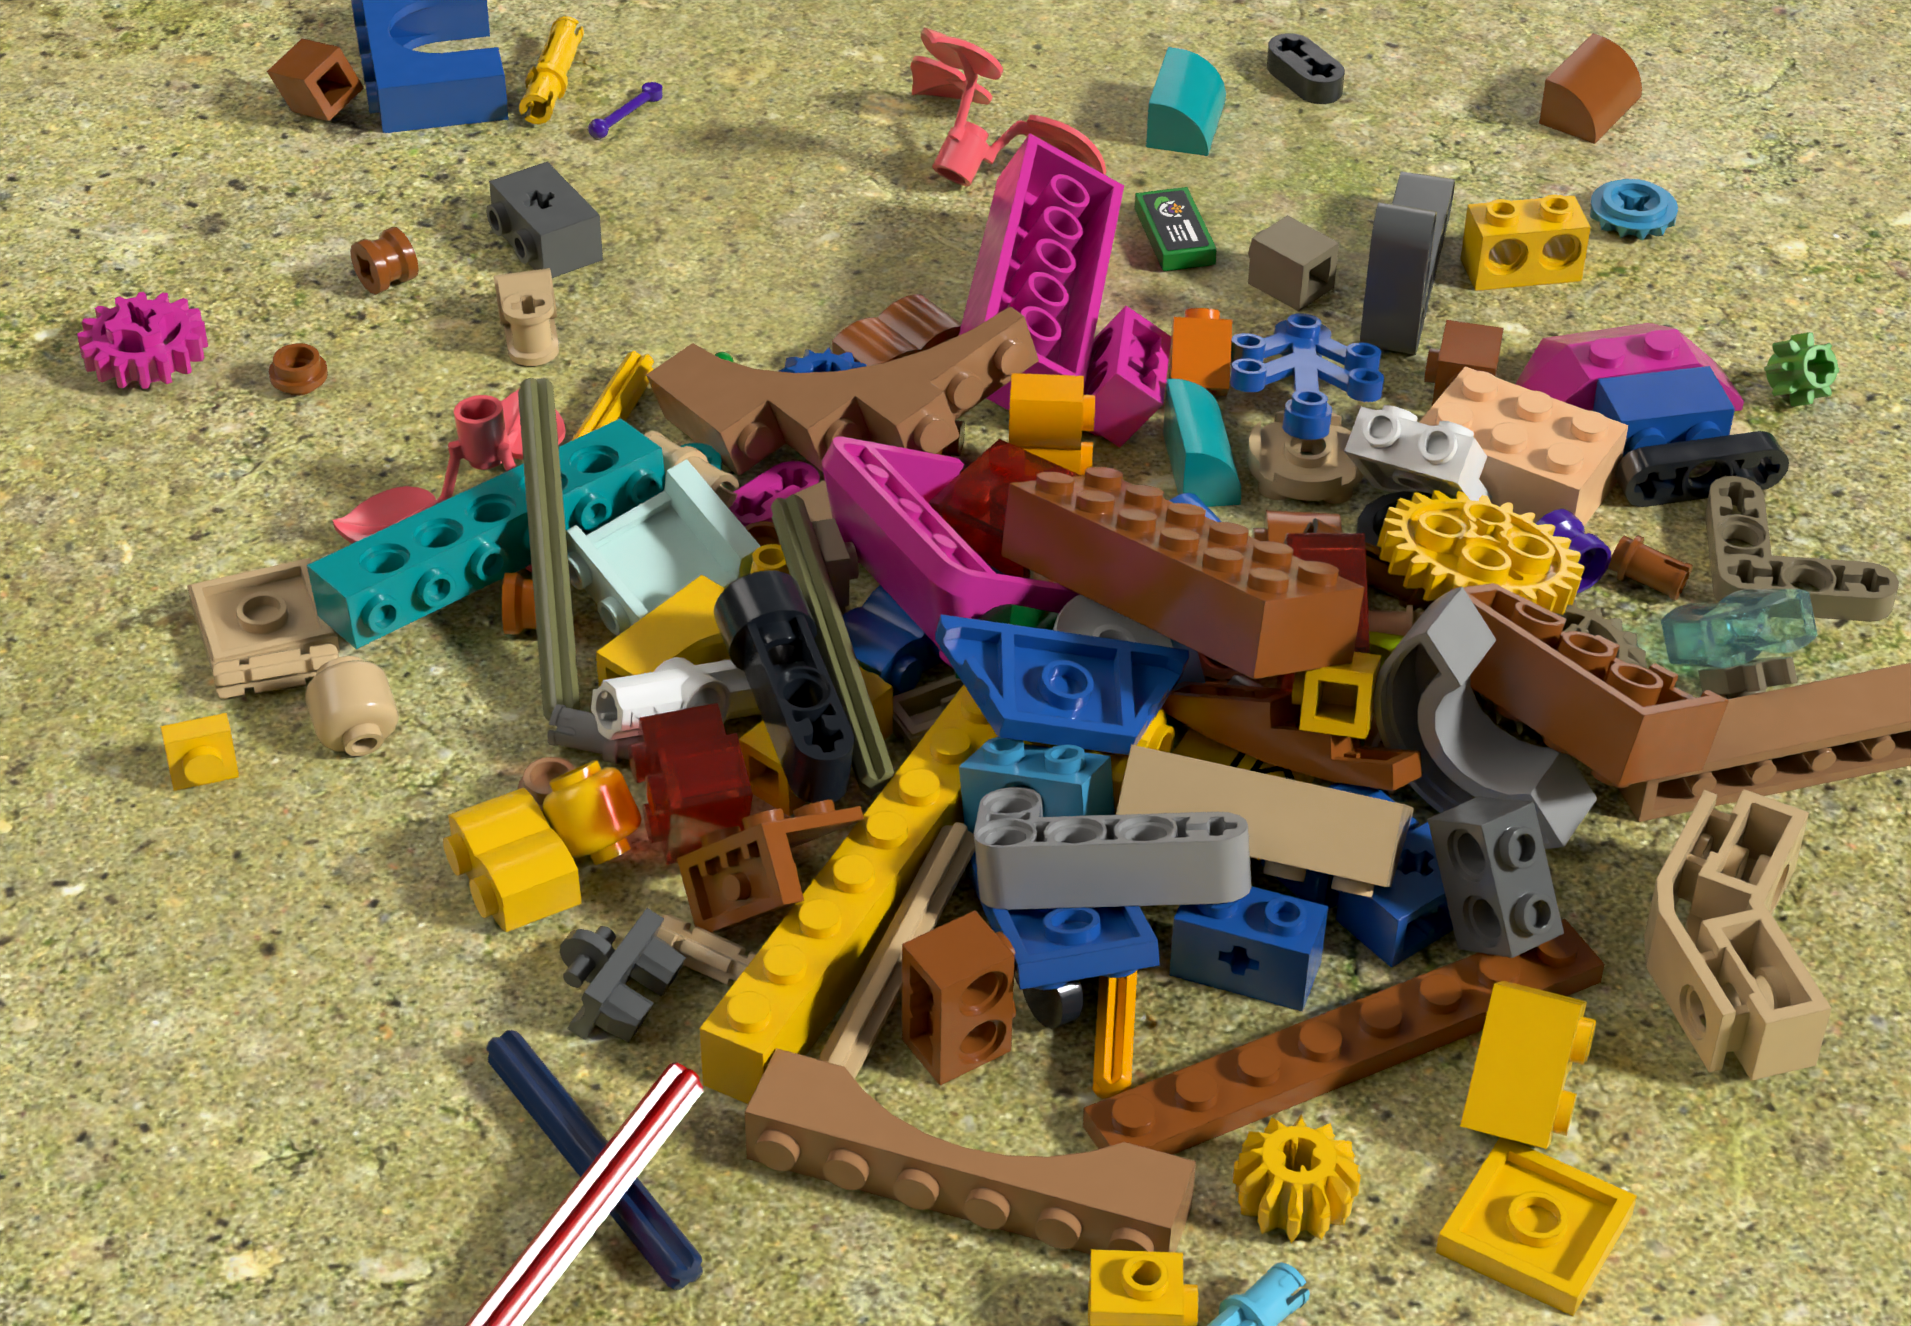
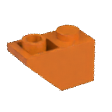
M1186 309L1185 317H1174L1169 379L1191 381L1204 387L1213 396H1227L1230 383L1232 319H1220V311L1216 309Z

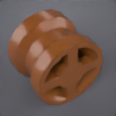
M397 227L383 230L377 240L362 239L351 245L350 254L354 270L362 285L371 294L377 295L389 289L390 283L395 280L405 283L418 276L419 268L415 251L407 236Z

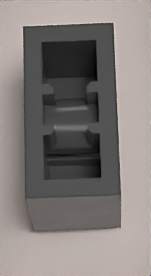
M548 161L489 181L491 204L487 206L486 213L490 227L497 236H503L509 242L523 264L528 263L534 270L550 268L551 276L554 278L603 260L600 215Z

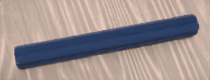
M507 1030L500 1037H492L486 1045V1050L489 1053L488 1063L581 1177L608 1143L607 1139L520 1033L514 1030ZM637 1177L609 1214L665 1284L672 1289L681 1290L689 1282H696L702 1275V1256Z

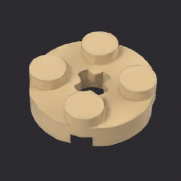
M1284 410L1275 413L1273 423L1267 424L1261 429L1260 421L1253 427L1249 436L1247 463L1251 474L1258 480L1259 492L1268 499L1284 500L1292 498L1309 501L1324 500L1333 504L1343 503L1352 497L1354 486L1364 476L1344 452L1351 431L1341 426L1342 417L1333 412L1329 434L1324 438L1316 440L1299 439L1287 434L1282 428ZM1301 452H1312V455H1302Z

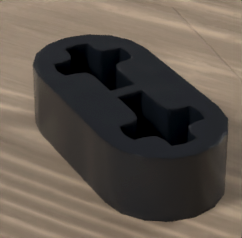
M1294 33L1277 35L1268 42L1267 70L1301 99L1314 104H1329L1341 98L1345 75L1344 67L1317 44L1303 35Z

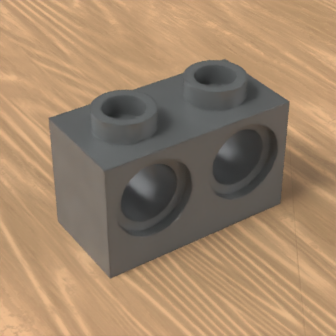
M1479 796L1428 818L1458 949L1513 958L1564 934L1534 802Z

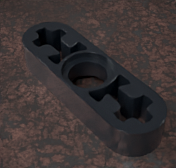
M1756 431L1640 447L1629 452L1619 461L1615 470V478L1627 500L1632 505L1649 507L1707 499L1711 484L1725 476L1747 478L1761 487L1762 491L1769 489L1785 476L1789 468V459L1771 433ZM1705 461H1715L1712 469L1706 474L1699 477H1689L1692 469L1698 464Z

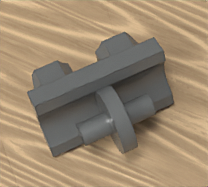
M646 908L616 950L612 947L616 935L606 926H600L595 933L590 930L577 929L568 934L560 945L561 958L568 967L563 974V978L568 985L579 988L584 981L591 983L581 998L583 1006L570 1022L568 1030L586 1040L597 1025L628 1043L632 1040L654 1003L626 986L630 978H633L659 996H662L677 977L686 959L672 946L657 937L664 921L663 917Z

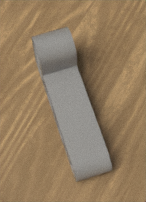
M1021 787L1001 788L983 796L979 804L974 830L979 896L982 903L995 909L1220 904L1242 899L1251 890L1248 824L1246 819L1230 812H1189L1043 817L1040 794L1034 790Z

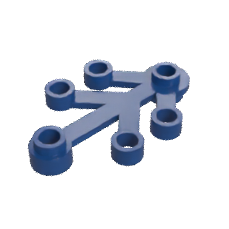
M1304 313L1292 314L1287 320L1276 324L1274 335L1262 338L1255 334L1240 333L1232 337L1231 362L1233 363L1230 385L1242 392H1259L1265 388V385L1293 375L1294 393L1292 394V399L1285 403L1282 428L1287 434L1299 439H1321L1330 432L1332 407L1327 403L1328 397L1319 391L1318 378L1347 392V395L1354 400L1362 402L1377 401L1382 397L1384 375L1379 372L1381 350L1369 343H1352L1345 346L1331 339L1330 329L1321 324V320L1318 317ZM1277 354H1281L1283 356L1273 361L1263 363L1264 358L1274 356ZM1322 356L1344 365V368L1322 358Z

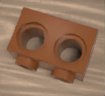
M975 910L902 944V1041L939 1085H943L1010 1052L1012 1047V1019L1016 1016V1007L1013 1000L1014 954L1016 953L1009 939L1002 932H994Z

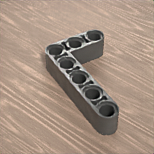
M1401 171L1392 204L1378 202L1371 236L1359 343H1369L1381 350L1417 354L1450 218L1455 179Z

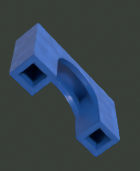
M351 0L369 114L380 113L383 133L509 120L505 74L499 47L447 53H425L412 50L435 42L490 37L487 0Z

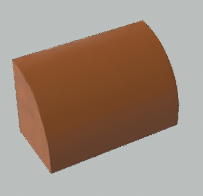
M1593 33L1546 78L1539 124L1596 144L1642 96L1640 74L1631 57L1615 42Z

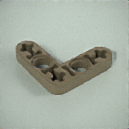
M1725 476L1711 484L1705 511L1713 594L1723 607L1741 613L1867 622L1879 621L1891 614L1899 581L1890 569L1871 562L1774 556L1771 553L1765 498L1761 487L1747 478L1738 476ZM1732 505L1737 506V510L1741 514L1732 515ZM1736 539L1751 544L1752 547L1733 546L1725 540ZM1791 584H1809L1818 588L1820 591H1803L1798 588H1795Z

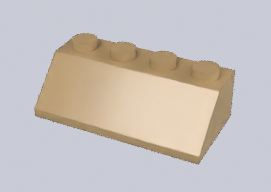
M1131 744L1116 815L1189 812H1230L1246 819L1248 824L1250 857L1266 860L1263 870L1264 874L1304 882L1306 870L1308 869L1334 875L1331 889L1372 898L1375 885L1392 886L1414 808L1405 804Z

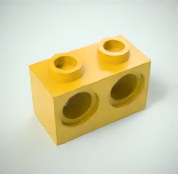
M1554 194L1536 199L1513 201L1497 199L1489 203L1468 204L1460 259L1475 291L1580 282L1583 277L1591 226L1575 195L1563 196Z

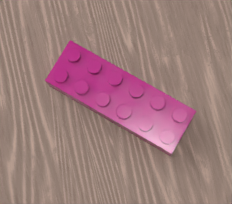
M1029 133L997 179L959 335L974 329L1008 307H1012L1024 315L1039 359L1037 363L1022 372V374L1084 376L1085 385L1124 185ZM1011 381L986 399L1010 411Z

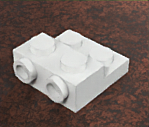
M1384 405L1382 410H1372L1361 406L1344 452L1374 488L1391 493L1413 491L1433 494L1434 490H1439L1450 499H1455L1457 491H1462L1472 501H1479L1482 495L1488 496L1491 501L1492 496L1479 480L1487 455L1473 437V431L1450 421H1439V424L1435 426L1417 422L1418 418L1413 413L1391 405Z

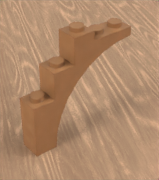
M1008 307L966 333L928 350L882 364L834 372L788 373L754 369L727 361L692 343L646 374L664 417L696 443L712 446L721 455L722 463L736 475L740 476L784 444L789 445L823 471L822 459L835 437H847L863 441L873 440L880 444L936 454L960 437L955 424L956 419L1010 382L1011 373H1022L1037 363L1039 359L1024 315L1012 307Z

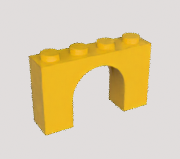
M700 575L596 651L598 686H601L603 680L654 672L664 661L674 657L685 658L694 665L730 660L714 618L715 603L725 588ZM859 667L883 739L885 740L893 733V686L886 683L878 675ZM762 720L739 738L741 787L777 809L782 808L783 813L791 816L794 813L793 810L802 807L807 802L801 800L792 792L765 723Z

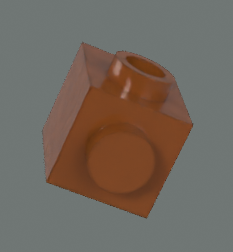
M303 38L267 71L292 112L330 121L364 89L340 47Z
M1446 320L1441 348H1429L1424 382L1435 383L1432 406L1465 366L1477 371L1488 372L1495 377L1497 376L1504 328Z

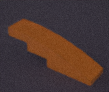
M1184 681L1175 686L1161 707L1166 714L1209 739L1268 764L1327 781L1394 791L1422 777L1421 751L1361 746L1360 738L1299 730L1300 705L1292 704L1293 689Z

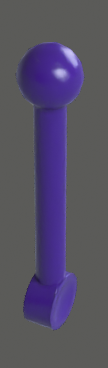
M656 82L643 84L642 93L604 119L597 118L592 120L588 126L589 134L595 139L605 138L611 126L647 101L655 102L661 100L663 96L662 85Z

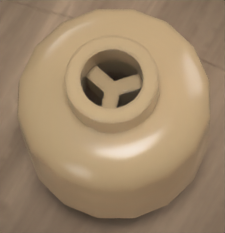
M355 656L335 658L323 664L307 686L305 701L315 733L323 746L335 752H346L351 756L370 754L382 746L384 740L390 736L397 726L399 712L388 679L383 669L372 662L364 661Z

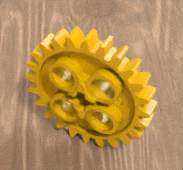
M1434 490L1431 499L1418 492L1413 494L1411 501L1403 498L1398 499L1396 508H1388L1377 546L1382 548L1379 556L1380 560L1390 562L1388 572L1393 575L1406 576L1403 583L1405 588L1422 587L1425 589L1423 599L1426 601L1435 600L1453 588L1495 583L1551 612L1563 615L1567 605H1573L1584 566L1578 563L1581 556L1580 552L1569 549L1571 540L1565 537L1553 536L1556 528L1554 525H1537L1533 523L1536 514L1532 512L1522 515L1513 513L1512 503L1507 502L1499 507L1491 504L1490 499L1486 495H1482L1479 501H1472L1462 491H1457L1455 499H1450L1439 490Z

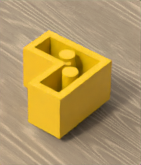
M1507 981L1494 983L1460 1127L1544 1149L1550 1146L1553 1133L1567 1136L1577 1093L1564 1090L1567 1074L1571 1071L1573 1062L1584 1065V1062H1587L1597 1021L1584 1017L1587 1001Z

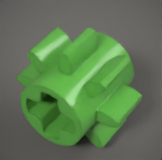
M1813 332L1791 335L1790 340L1772 344L1774 354L1768 360L1764 371H1766L1768 383L1773 388V396L1790 394L1789 401L1792 407L1813 404L1815 398L1831 396L1832 392L1829 386L1835 381L1839 368L1830 343L1814 345Z

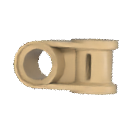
M550 268L494 275L500 324L504 325L510 359L524 366H538L552 361L559 354V341L554 319L557 318Z

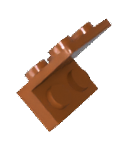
M824 800L793 810L795 818L784 817L782 808L772 809L743 818L744 831L740 830V826H733L700 836L702 848L677 858L695 927L698 926L713 934H717L804 901L797 868L790 849L864 820L861 806L835 810L833 800Z

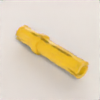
M562 16L553 22L549 38L542 50L536 68L534 66L530 68L526 77L527 91L519 104V111L522 115L530 107L524 119L532 124H544L551 119L557 98L559 100L563 98L568 87L566 75L577 52V47L584 36L582 26L577 28L574 34L579 21L572 17Z

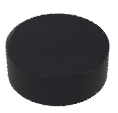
M1079 980L1068 981L1064 986L1052 990L1022 989L1026 1003L1033 1016L1046 1028H1057L1076 1020L1081 1014L1083 992Z

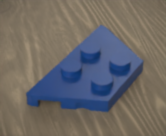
M942 614L940 615L935 632L936 642L998 737L1051 745H1076L1083 749L1129 755L1131 744H1138L1183 676L1189 660V650Z

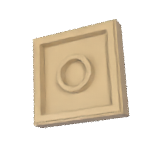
M310 558L187 585L190 603L212 673L213 665L217 662L239 658L240 665L249 663L248 657L297 648H300V654L310 653L309 646L326 643L335 644L338 652H340L337 632L317 616L307 565L311 563Z

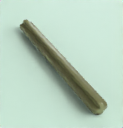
M528 378L520 384L518 400L543 715L550 721L552 712L557 704L580 710L581 706L554 387L546 378L537 380Z
M794 494L786 499L777 498L771 505L772 520L790 576L798 582L816 624L817 636L814 639L854 734L851 764L859 789L866 795L872 796L884 789L893 777L894 769L804 500Z

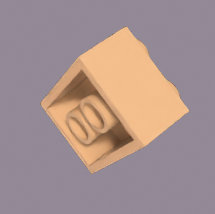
M1466 366L1419 421L1430 426L1438 425L1439 421H1450L1474 432L1473 437L1487 455L1479 480L1492 496L1491 504L1500 507L1507 502L1512 503L1513 513L1518 515L1532 512L1536 514L1533 523H1536L1544 515L1554 510L1565 509L1573 513L1584 526L1617 483L1615 470L1619 461L1623 458L1628 425L1607 418L1601 413L1576 407L1551 398L1543 392L1529 390L1496 378L1488 372L1477 371Z

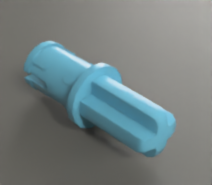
M1283 1262L1276 1263L1245 1293L1229 1295L1220 1303L1219 1315L1207 1326H1277L1288 1315L1301 1308L1309 1300V1289L1302 1288L1294 1296L1291 1295L1300 1286L1302 1287L1306 1281L1298 1270L1291 1265Z

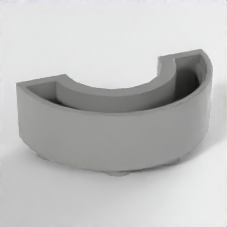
M1463 586L1451 590L1437 598L1427 607L1385 660L1379 671L1374 690V713L1381 740L1385 748L1421 751L1422 777L1410 782L1409 785L1438 812L1442 813L1479 796L1534 802L1544 848L1564 847L1597 798L1569 754L1555 751L1550 747H1539L1517 740L1497 727L1479 707L1470 686V674L1496 642V638Z

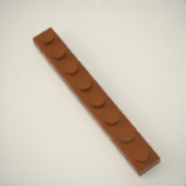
M1562 919L1564 934L1513 958L1478 952L1086 1106L1083 1109V1128L1098 1149L1126 1142L1174 1155L1482 1031L1494 983L1507 981L1569 996L1601 983L1605 964L1566 919Z

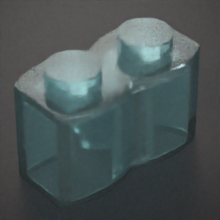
M1744 589L1729 594L1718 603H1690L1679 606L1661 619L1669 663L1677 666L1725 668L1741 665L1753 660L1760 653H1789L1799 650L1810 644L1818 636L1810 593L1801 589Z

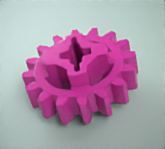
M138 292L136 297L128 299L120 296L116 297L115 307L110 309L104 306H97L95 308L96 318H84L82 320L83 332L77 333L81 357L84 360L86 371H96L97 379L100 382L116 377L118 388L126 387L131 381H139L142 389L148 388L152 382L172 383L171 373L175 371L187 375L191 373L190 361H203V348L208 347L205 323L202 321L199 308L189 309L188 300L185 298L169 303L168 293L164 292L158 295L155 300H147L144 292Z

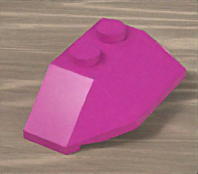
M1654 323L1542 338L1515 383L1518 386L1532 391L1543 392L1551 398L1592 411L1597 381L1600 378L1710 366L1733 404L1735 411L1742 410L1744 400L1719 364L1678 329Z

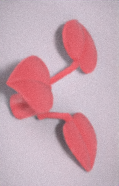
M923 28L920 34L921 40L926 49L939 61L924 56H915L910 66L913 76L912 95L939 96L961 100L954 127H951L932 165L934 171L956 184L970 186L982 161L993 164L998 152L1015 136L1024 134L1027 137L1031 133L1106 175L1104 159L1089 138L1069 125L1043 116L1029 115L1027 122L1022 120L1016 121L1001 137L989 146L986 143L989 134L983 128L966 120L971 102L988 105L993 98L988 90L977 84L978 75L997 80L1003 73V67L993 55L971 42L946 36L929 28Z
M519 389L502 401L493 396L476 395L460 401L455 406L454 418L458 440L448 443L450 457L442 492L437 500L431 492L418 487L403 486L388 489L368 498L346 516L332 519L335 530L344 539L353 544L451 498L460 461L463 458L469 461L473 468L481 470L495 468L503 463L506 471L515 468L516 464L513 458L523 460L518 400ZM556 410L559 445L565 438L566 430L564 420ZM532 564L525 567L527 570L532 572Z

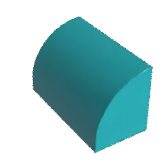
M1167 48L1148 104L1147 148L1204 156L1209 155L1225 105L1226 89L1215 67L1200 55L1185 49Z
M1167 379L1163 436L1178 495L1183 493L1196 494L1207 507L1241 505V484L1222 414L1216 399L1208 390L1194 382L1183 379Z

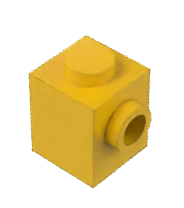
M1354 652L1353 661L1350 664L1295 672L1292 704L1302 705L1299 730L1366 739L1375 715L1374 690L1380 671L1382 655Z
M1091 1249L1088 1326H1197L1198 1285L1183 1283V1253Z

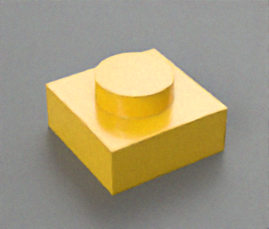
M227 713L160 726L174 791L239 778Z

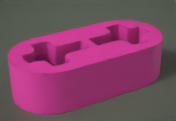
M782 462L734 491L738 496L729 509L744 527L759 521L773 522L771 505L777 498L786 499L792 494L819 483V473L812 465L805 462Z

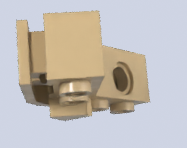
M1743 789L1730 815L1714 809L1717 794L1704 790L1656 879L1644 934L1646 968L1708 1072L1722 1070L1726 1053L1734 1051L1751 1081L1816 1066L1832 1008L1772 916L1795 871L1809 812ZM1680 898L1692 902L1685 928L1674 910ZM1705 1015L1706 1028L1702 1024L1699 1018L1700 1016Z

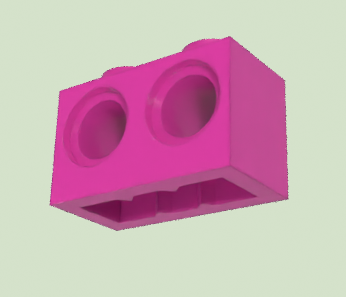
M1125 306L1094 338L1083 389V395H1095L1094 431L1089 432L1096 436H1103L1119 448L1164 403L1172 337L1128 306Z

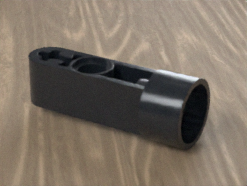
M768 570L743 576L723 590L714 606V618L730 659L746 675L792 792L801 800L811 804L824 800L836 802L848 790L854 734L815 643L817 627L798 582L789 574Z

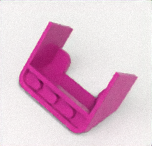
M835 437L822 459V467L832 518L836 520L843 541L853 542L858 563L872 575L940 649V658L952 667L935 640V632L941 614L978 620L990 609L1005 604L1060 613L1070 600L1080 595L1058 583L996 574L938 514L964 466L958 458L853 438Z

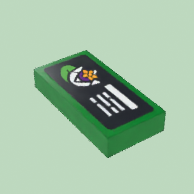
M1188 187L1135 193L1134 209L1162 271L1216 265L1217 248Z

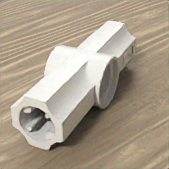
M674 657L664 661L654 672L603 680L599 688L593 689L591 711L596 718L598 732L609 740L683 727L695 735H707L715 732L726 720L761 714L744 671L738 669L731 659L694 665L685 658Z

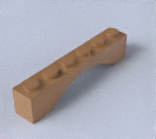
M776 1048L745 1110L746 1155L749 1160L762 1163L777 1171H792L828 1181L842 1189L860 1190L900 1201L914 1209H928L968 1220L982 1228L1000 1229L1040 1240L1058 1249H1072L1090 1255L1091 1249L1176 1252L1192 1209L1196 1161L1126 1142L1090 1152L1049 1157L1002 1155L965 1148L926 1134L892 1115L861 1088L844 1066Z

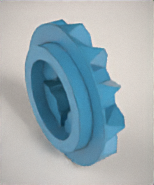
M1640 179L1610 181L1599 186L1591 196L1590 217L1600 222L1601 230H1615L1619 232L1620 238L1626 235H1635L1638 239L1644 240L1647 234L1663 236L1666 228L1675 226L1678 213V204L1675 198L1667 190L1651 182Z

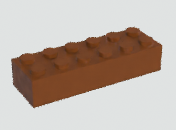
M1090 467L1085 470V475L1073 477L1057 472H1041L1037 474L1036 481L1010 483L1001 556L1252 679L1352 663L1364 587L1338 576L1339 569L1323 562L1299 559L1293 556V549L1288 545L1254 539L1248 536L1249 529L1245 526L1211 520L1205 517L1206 510L1202 507L1186 503H1173L1163 498L1164 492L1161 489L1147 485L1130 484L1122 480L1123 473L1115 469Z

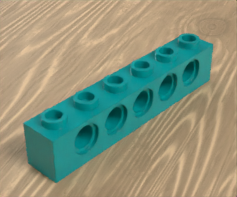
M621 418L559 447L566 530L577 525L585 535H588L658 495L665 489V468L662 448ZM524 464L308 564L307 569L317 616L355 649H358L504 578L505 573H515L531 565Z

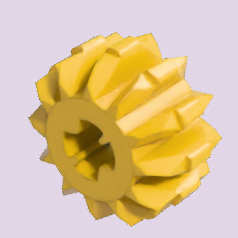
M1302 1114L1293 1126L1286 1127L1271 1117L1267 1127L1264 1128V1133L1249 1131L1247 1139L1242 1144V1153H1239L1238 1160L1234 1162L1233 1183L1236 1184L1235 1191L1239 1193L1238 1203L1241 1207V1215L1258 1216L1257 1222L1262 1234L1277 1227L1284 1229L1291 1244L1300 1231L1307 1230L1322 1241L1326 1231L1329 1230L1330 1224L1345 1225L1346 1218L1351 1214L1354 1197L1358 1196L1361 1175L1358 1173L1359 1165L1354 1163L1355 1155L1352 1151V1142L1334 1140L1335 1135L1333 1134L1331 1123L1317 1129L1307 1127Z

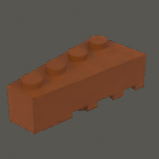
M1495 583L1463 587L1496 638V642L1470 674V686L1472 690L1479 692L1494 702L1496 710L1501 715L1511 720L1525 723L1543 736V742L1555 751L1572 755L1591 768V774L1594 778L1609 786L1625 788L1634 783L1703 770L1729 702L1728 699L1710 690L1704 691L1701 697L1696 698L1675 687L1678 674L1656 663L1650 665L1649 669L1636 664L1626 663L1616 658L1620 645L1600 635L1594 636L1578 631L1564 632L1562 630L1566 622L1565 618Z

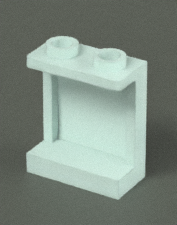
M687 459L667 470L665 489L658 495L588 535H585L577 525L566 530L570 583L576 589L582 590L584 588L597 603L602 621L615 635L624 632L700 575L727 588L737 579L750 574L753 553L757 548L761 547Z

